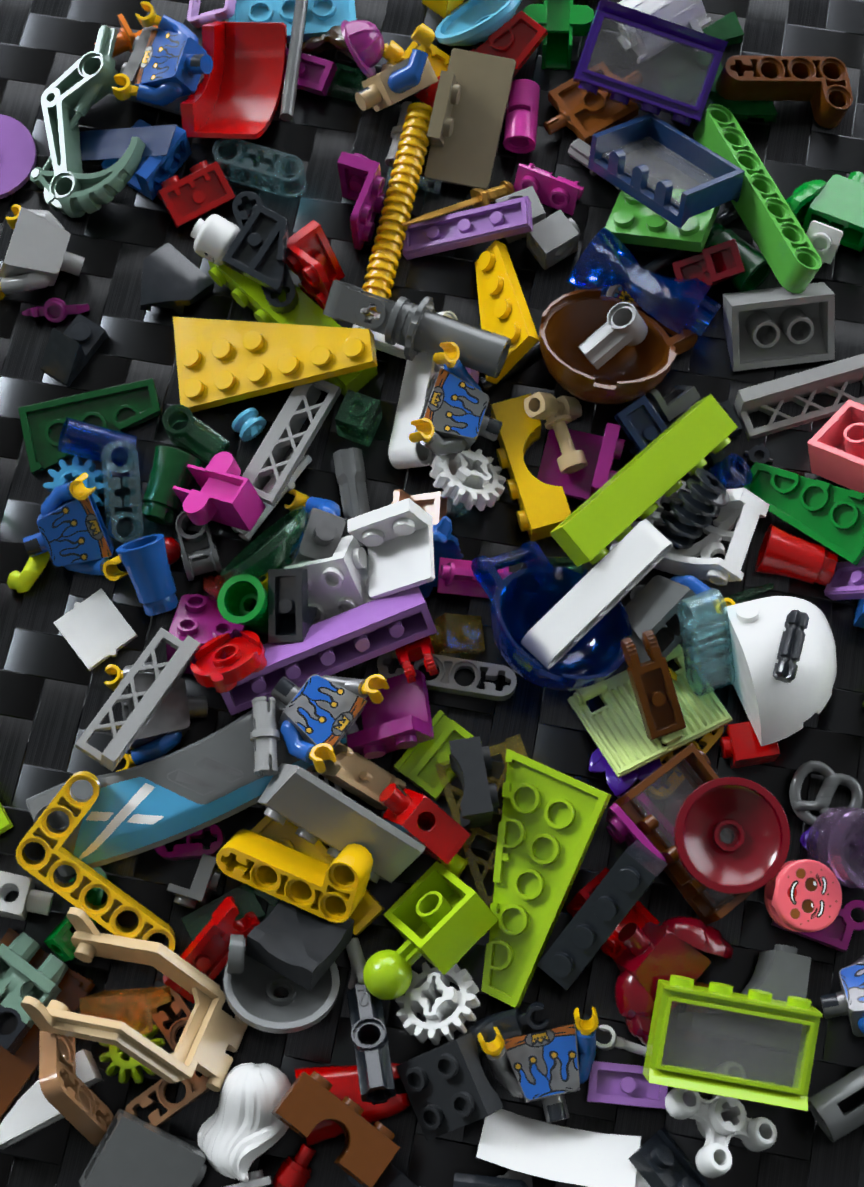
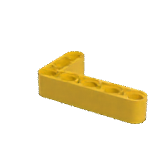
M88 771L74 773L19 843L16 849L18 864L75 907L85 911L90 918L112 934L147 941L152 934L162 933L169 940L166 947L174 952L175 933L168 923L62 847L66 839L96 802L100 793L99 780L93 773ZM78 780L88 781L93 787L92 796L87 799L75 797L72 792V784ZM54 811L64 812L69 818V826L62 830L52 828L48 822L49 814ZM30 842L40 843L45 849V857L38 861L29 859L24 851L25 845ZM61 865H69L75 869L76 879L70 883H63L57 879L55 870ZM92 888H101L106 892L108 899L102 905H93L87 900L86 893ZM130 910L138 916L139 920L133 927L125 928L118 923L116 919L118 914L122 911Z

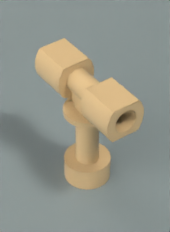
M536 392L525 398L524 409L526 414L532 419H546L545 428L554 430L562 453L557 458L561 474H569L585 468L588 463L583 450H575L567 427L568 423L582 416V407L579 400L575 397L563 395L555 398L553 394Z

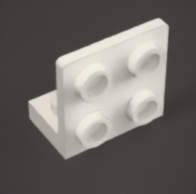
M410 498L347 520L348 533L368 547L369 596L372 599L386 597L435 579L432 516Z

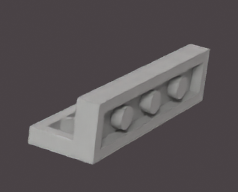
M864 354L739 390L734 406L748 441L833 416L848 400L864 405V396L856 398L844 392L847 385L862 381L864 386ZM821 392L836 397L834 404L825 408L813 403L812 400L815 394ZM790 401L804 407L801 415L795 417L780 412L783 403ZM761 411L772 417L768 425L753 428L748 414Z
M320 380L294 387L242 477L250 480L263 502L271 506H275L339 397L341 393L339 386ZM321 390L328 393L324 402L316 404L322 394ZM307 417H309L311 424L307 431L299 433ZM292 445L294 453L289 460L282 462ZM275 474L277 482L270 494L262 491L271 479L269 475Z
M161 627L81 735L75 747L113 772L194 660V654L199 649L200 643L189 635L182 641ZM163 640L177 651L169 662L157 664L155 650ZM151 657L152 665L144 666L148 659ZM153 671L155 681L148 691L136 693L134 678L137 674ZM130 686L131 694L123 695L126 689ZM132 700L134 710L127 720L114 722L112 708L115 704ZM108 715L109 723L101 724ZM111 730L112 740L103 753L87 743L95 732Z

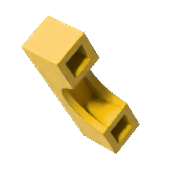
M530 393L491 404V418L502 422V427L497 437L500 448L496 449L500 467L502 469L507 468L510 479L506 480L511 500L517 499L520 511L516 512L522 532H528L532 542L550 537V532L571 514L562 486L541 482L526 467L524 461L525 453L541 435V421L530 418L524 409V399L531 396L532 394Z

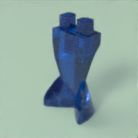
M603 227L594 236L566 282L574 287L582 289L620 284L645 312L678 334L686 327L701 337L722 306L707 296L711 287L698 278H671L641 267L632 253L606 227Z

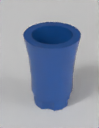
M164 534L143 536L119 546L116 552L127 570L139 603L143 604L145 614L154 616L176 608L178 599L175 592L177 589L170 570Z

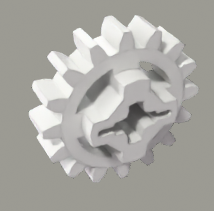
M469 448V450H463L461 453L445 456L436 455L431 464L432 470L429 473L430 477L436 479L433 483L434 488H442L444 490L441 495L443 498L450 497L453 499V505L455 506L460 502L464 503L466 510L469 511L473 505L479 511H483L486 505L492 508L505 489L503 484L506 481L505 477L499 475L502 468L493 466L491 463L494 458L482 455L481 449L473 452Z
M426 962L422 963L423 972L418 974L412 970L413 980L404 996L396 998L397 1004L401 1007L396 1012L397 1016L404 1023L403 1027L410 1035L414 1034L421 1043H424L429 1037L434 1045H439L441 1036H445L451 1042L454 1040L453 1032L456 1030L463 1034L467 1032L464 1026L466 1020L476 1021L477 1018L471 1011V1008L480 1007L481 1002L475 995L479 992V988L472 980L473 978L466 969L461 970L457 964L443 975L438 969L430 968ZM450 982L458 985L460 991H456L454 987H450ZM416 1013H420L425 1017L426 1022L419 1020Z

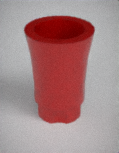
M771 524L762 540L756 560L755 572L775 574L810 584L815 582L827 586L834 575L838 554L825 550L824 546L791 535Z

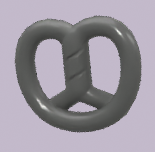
M808 761L798 767L794 773L790 784L789 797L792 809L804 823L811 827L819 826L822 831H837L849 825L857 816L863 802V791L857 780L850 775L835 773L831 767L823 762ZM810 772H818L823 775L824 781L814 801H802L801 787L805 777ZM844 785L851 791V802L844 814L837 817L830 810L829 805L837 786ZM809 811H818L825 820L814 816Z

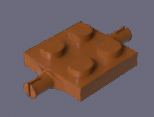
M603 61L588 69L634 86L643 83L641 73L639 74L638 70L621 79L611 73ZM572 78L549 91L548 100L558 111L559 115L544 122V128L546 132L548 131L549 135H552L566 126L575 133L578 139L589 144L592 142L593 134L625 123L636 117L639 113V107L630 100L628 105L614 102L609 99L610 93L598 90L597 95L578 89L580 83L574 82Z

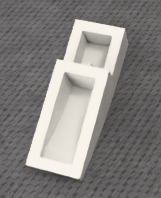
M82 1049L76 1053V1076L88 1088L103 1079L92 1053ZM39 1080L16 1102L1 1122L0 1149H5L64 1118L45 1098Z

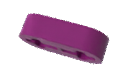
M213 824L177 839L186 840V844L174 845L171 852L163 845L154 849L165 860L201 859L203 854L216 857L218 851L225 845L226 840L221 829ZM210 831L212 836L217 838V842L211 843L210 849L206 850L202 843H193L192 839H202L205 837V832Z

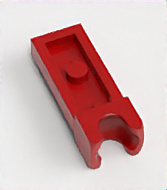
M228 896L212 913V919L180 957L214 980L228 963L230 935H244L247 945V935L261 922L254 912H248L242 919L234 920L239 910L234 898ZM164 975L162 977L165 985L191 1003H195L192 994Z

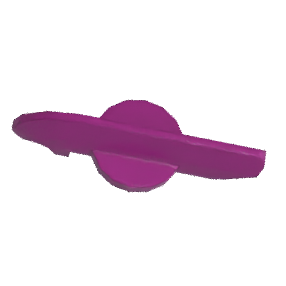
M51 298L45 302L44 306L29 308L22 311V314L33 317L45 316L47 320L58 323L62 322L67 317V314H79L89 311V304L67 305L60 298Z

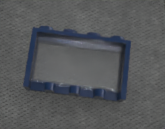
M651 113L592 135L588 168L680 229L689 218L731 200L739 201L745 171Z

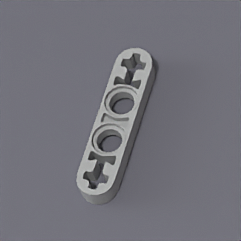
M395 650L380 655L377 660L378 672L385 679L404 673L402 668H397L395 674H390L388 667L384 666V664H390L392 658H397ZM433 654L436 666L440 672L435 679L426 680L427 690L495 701H505L515 693L517 685L516 675L507 666ZM424 658L414 662L415 670H419L424 664ZM460 669H469L474 673L475 680L469 686L458 685L454 679L455 673ZM481 671L486 672V680L496 681L498 675L505 676V682L510 683V686L506 685L503 687V691H497L494 683L484 682V689H479Z

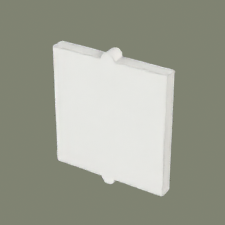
M102 588L83 602H76L72 610L54 622L55 626L89 671L93 670L110 656L116 657L117 651L138 637Z

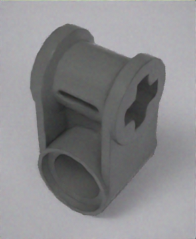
M185 511L181 512L175 524L188 581L195 580V576L216 571L218 574L223 573L220 555L209 524L202 525L201 530L197 534L188 535L185 533L186 529L193 523Z

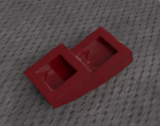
M735 238L703 249V253L672 263L683 297L705 290L746 272Z

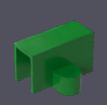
M544 0L543 4L526 6L523 12L543 26L548 32L542 41V69L570 70L573 36L588 35L594 18L592 8L586 5H573V0Z

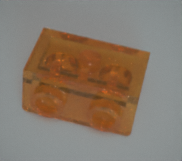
M170 986L105 990L79 999L81 1014L124 1022L142 1035L153 1031L152 1014L157 1013V1006L172 1002Z

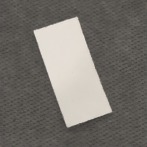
M500 1109L485 1117L476 1157L510 1170L557 1182L586 1187H635L637 1169L628 1158L640 1148L641 1136L605 1134L562 1127Z

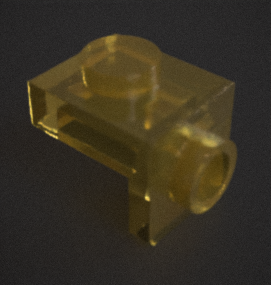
M444 613L433 620L437 633L430 635L436 655H444L446 653L478 655L485 651L481 616Z

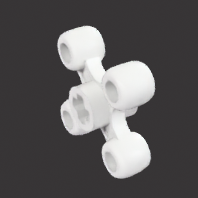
M732 1060L718 1064L711 1072L746 1079V1072L742 1065ZM673 1088L665 1098V1107L670 1116L679 1120L695 1119L698 1131L706 1138L704 1146L697 1152L695 1157L696 1167L705 1177H719L730 1170L732 1155L728 1149V1143L732 1137L741 1139L746 1148L755 1152L766 1150L776 1142L777 1130L773 1122L764 1117H746L743 1104L736 1098L713 1094V1097L707 1100L700 1097L697 1091Z

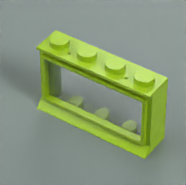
M670 975V981L658 979L642 1074L652 1084L808 1111V1091L820 1018L823 1016V1013L811 1006V1000L801 997L788 996L787 1002L773 1000L772 993L757 989H749L748 995L734 993L733 986L718 982H710L709 988L695 986L694 979L679 975Z

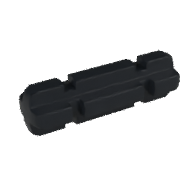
M791 610L786 617L784 625L786 631L782 633L777 654L778 663H775L773 677L784 683H790L796 677L798 669L796 662L800 660L806 635L804 629H807L809 616L805 612Z

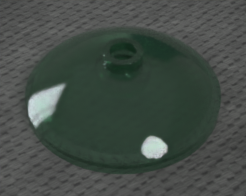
M304 506L293 509L258 535L227 564L220 574L225 581L233 576L249 574L260 578L268 574L270 569H284V567L289 566L293 562L289 556L301 542L308 521V511Z

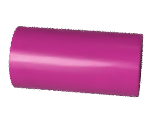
M529 79L512 81L507 103L503 146L513 153H529L536 147L540 86Z

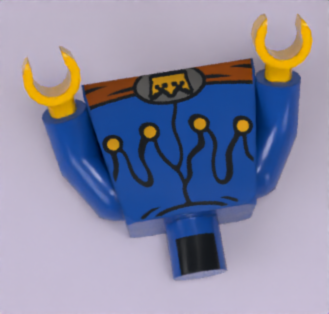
M142 1L140 3L141 7L145 11L150 12V14L142 17L135 13L139 23L143 27L156 25L158 29H152L134 86L131 85L127 75L120 73L114 75V80L117 85L124 87H112L115 97L121 101L127 100L131 96H136L138 101L166 106L179 97L193 94L197 89L201 74L211 73L213 60L207 54V51L199 45L198 37L187 26L166 15H163V17L158 16L151 3Z
M82 473L74 481L53 489L41 505V514L36 521L40 532L23 538V543L30 558L49 551L55 567L64 566L68 571L106 576L110 581H116L128 573L118 569L117 564L122 562L119 556L112 559L108 558L113 555L114 546L92 494L97 488L93 487L90 489V487H85L83 481L88 477V474Z

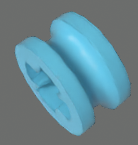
M254 407L241 412L232 422V429L235 432H240L239 436L242 441H249L255 438L266 426V420L264 417H258L259 413Z

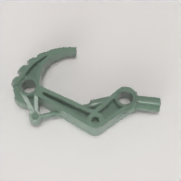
M101 25L94 51L84 54L50 85L41 96L50 156L43 168L35 167L31 171L30 180L40 189L44 190L45 201L56 212L60 211L71 218H80L86 212L92 214L101 209L103 204L111 202L114 196L125 188L136 172L146 146L139 137H132L126 152L116 163L105 170L83 174L78 121L81 116H86L94 104L112 92V87H117L114 75L119 73L115 69L116 61L112 58L118 31L115 28H109L107 25Z

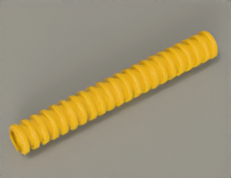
M420 102L411 103L407 107L405 123L402 127L403 132L400 135L401 141L398 143V151L395 155L396 160L393 162L394 169L391 171V179L388 182L389 188L386 190L387 197L383 202L382 216L379 218V226L376 229L377 235L374 237L375 245L371 249L373 254L369 257L371 264L367 266L368 273L364 277L366 283L362 285L364 291L384 298H390L392 294L390 290L394 286L392 279L396 277L395 270L399 266L397 260L401 258L400 251L404 246L402 241L405 240V232L408 230V225L402 226V224L411 218L412 203L415 201L414 194L418 190L419 175L422 173V165L425 162L424 157L427 154V146L429 145L427 132L433 108L428 104ZM376 307L370 308V310L377 312Z

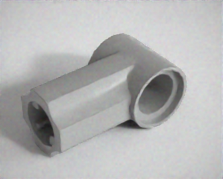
M620 302L609 310L607 322L582 342L578 348L598 370L625 346H635L641 343L646 338L648 327L633 304L630 302Z

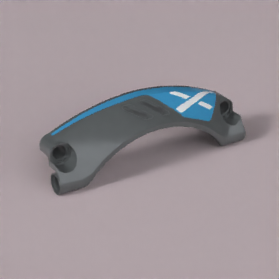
M276 699V729L280 731L281 727L278 722L286 705ZM253 709L213 734L171 754L132 768L96 776L100 783L99 796L63 843L62 847L91 868H95L165 845L218 823L258 803L259 798L274 775L263 776L264 771H262L260 776L254 774V743L250 741V732L253 731ZM356 721L340 740L342 744L348 746L347 735L359 731ZM280 733V740L277 742L278 767L281 763L300 766L309 773L315 770L314 764H309L289 754ZM78 780L72 784V792L79 799H87L92 796L93 787L86 780ZM67 781L26 799V804L34 823ZM54 811L49 814L48 822L52 828L62 830L69 826V818L64 812ZM61 865L57 868L58 873L62 877L76 874L75 869L69 865Z

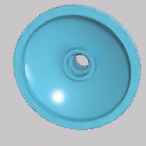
M467 0L441 21L435 30V36L439 43L448 46H471L482 41L484 43L492 33L514 16L521 0Z

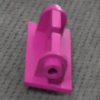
M519 163L514 182V192L533 186L542 204L570 215L574 214L577 199L580 200L584 187L579 186L580 182L578 181L573 182L561 176L553 177L551 172L535 167L533 163L529 165Z
M439 558L437 593L507 600L508 586L511 587L513 584V573L509 572V565Z

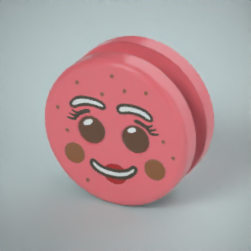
M810 859L785 862L777 875L765 884L764 901L769 915L782 928L792 932H817L828 927L837 918L842 905V890L834 872L823 863Z

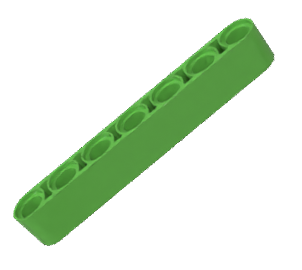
M710 104L701 117V121L696 126L693 137L698 143L745 171L739 201L731 200L782 287L792 293H803L822 266L821 257L734 115L729 109L720 104Z

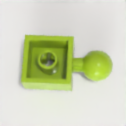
M436 861L383 914L406 941L396 951L381 950L367 960L363 970V980L367 990L373 996L382 1000L399 998L410 987L412 981L411 966L421 956L445 975L499 919L473 889Z

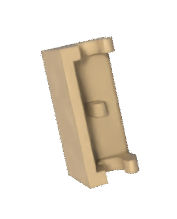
M341 742L333 749L337 761L326 760L324 763L326 771L322 774L319 773L367 804L380 810L388 809L379 800L380 794L388 785L395 783L401 789L406 787L404 781L396 778V776L364 758L359 753L354 752Z

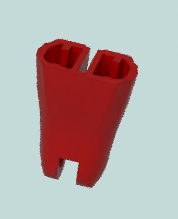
M391 1062L394 1081L401 1079L396 1069V1066L399 1064ZM357 1065L295 1068L296 1079L303 1072L310 1076L314 1071L319 1073L333 1085L329 1091L341 1101L347 1096L364 1110L361 1117L369 1123L397 1115L411 1106L407 1093L396 1094L386 1103L373 1105L369 1102H362ZM323 1120L315 1126L306 1138L308 1146L342 1135L344 1132L334 1121Z

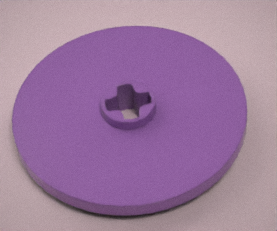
M0 114V199L18 191L29 180L31 171L36 166L37 149L32 135L21 122Z

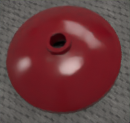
M722 777L700 785L684 800L675 821L674 841L682 865L697 882L717 892L740 894L751 892L764 886L777 875L788 855L790 829L781 804L766 788L745 778ZM723 829L729 830L732 835V839L728 844L724 843L720 838V833Z

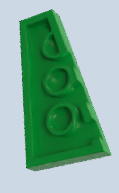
M755 462L739 488H746L770 505L768 512L857 566L864 555V493L851 489L847 490L824 481L810 479L797 473Z

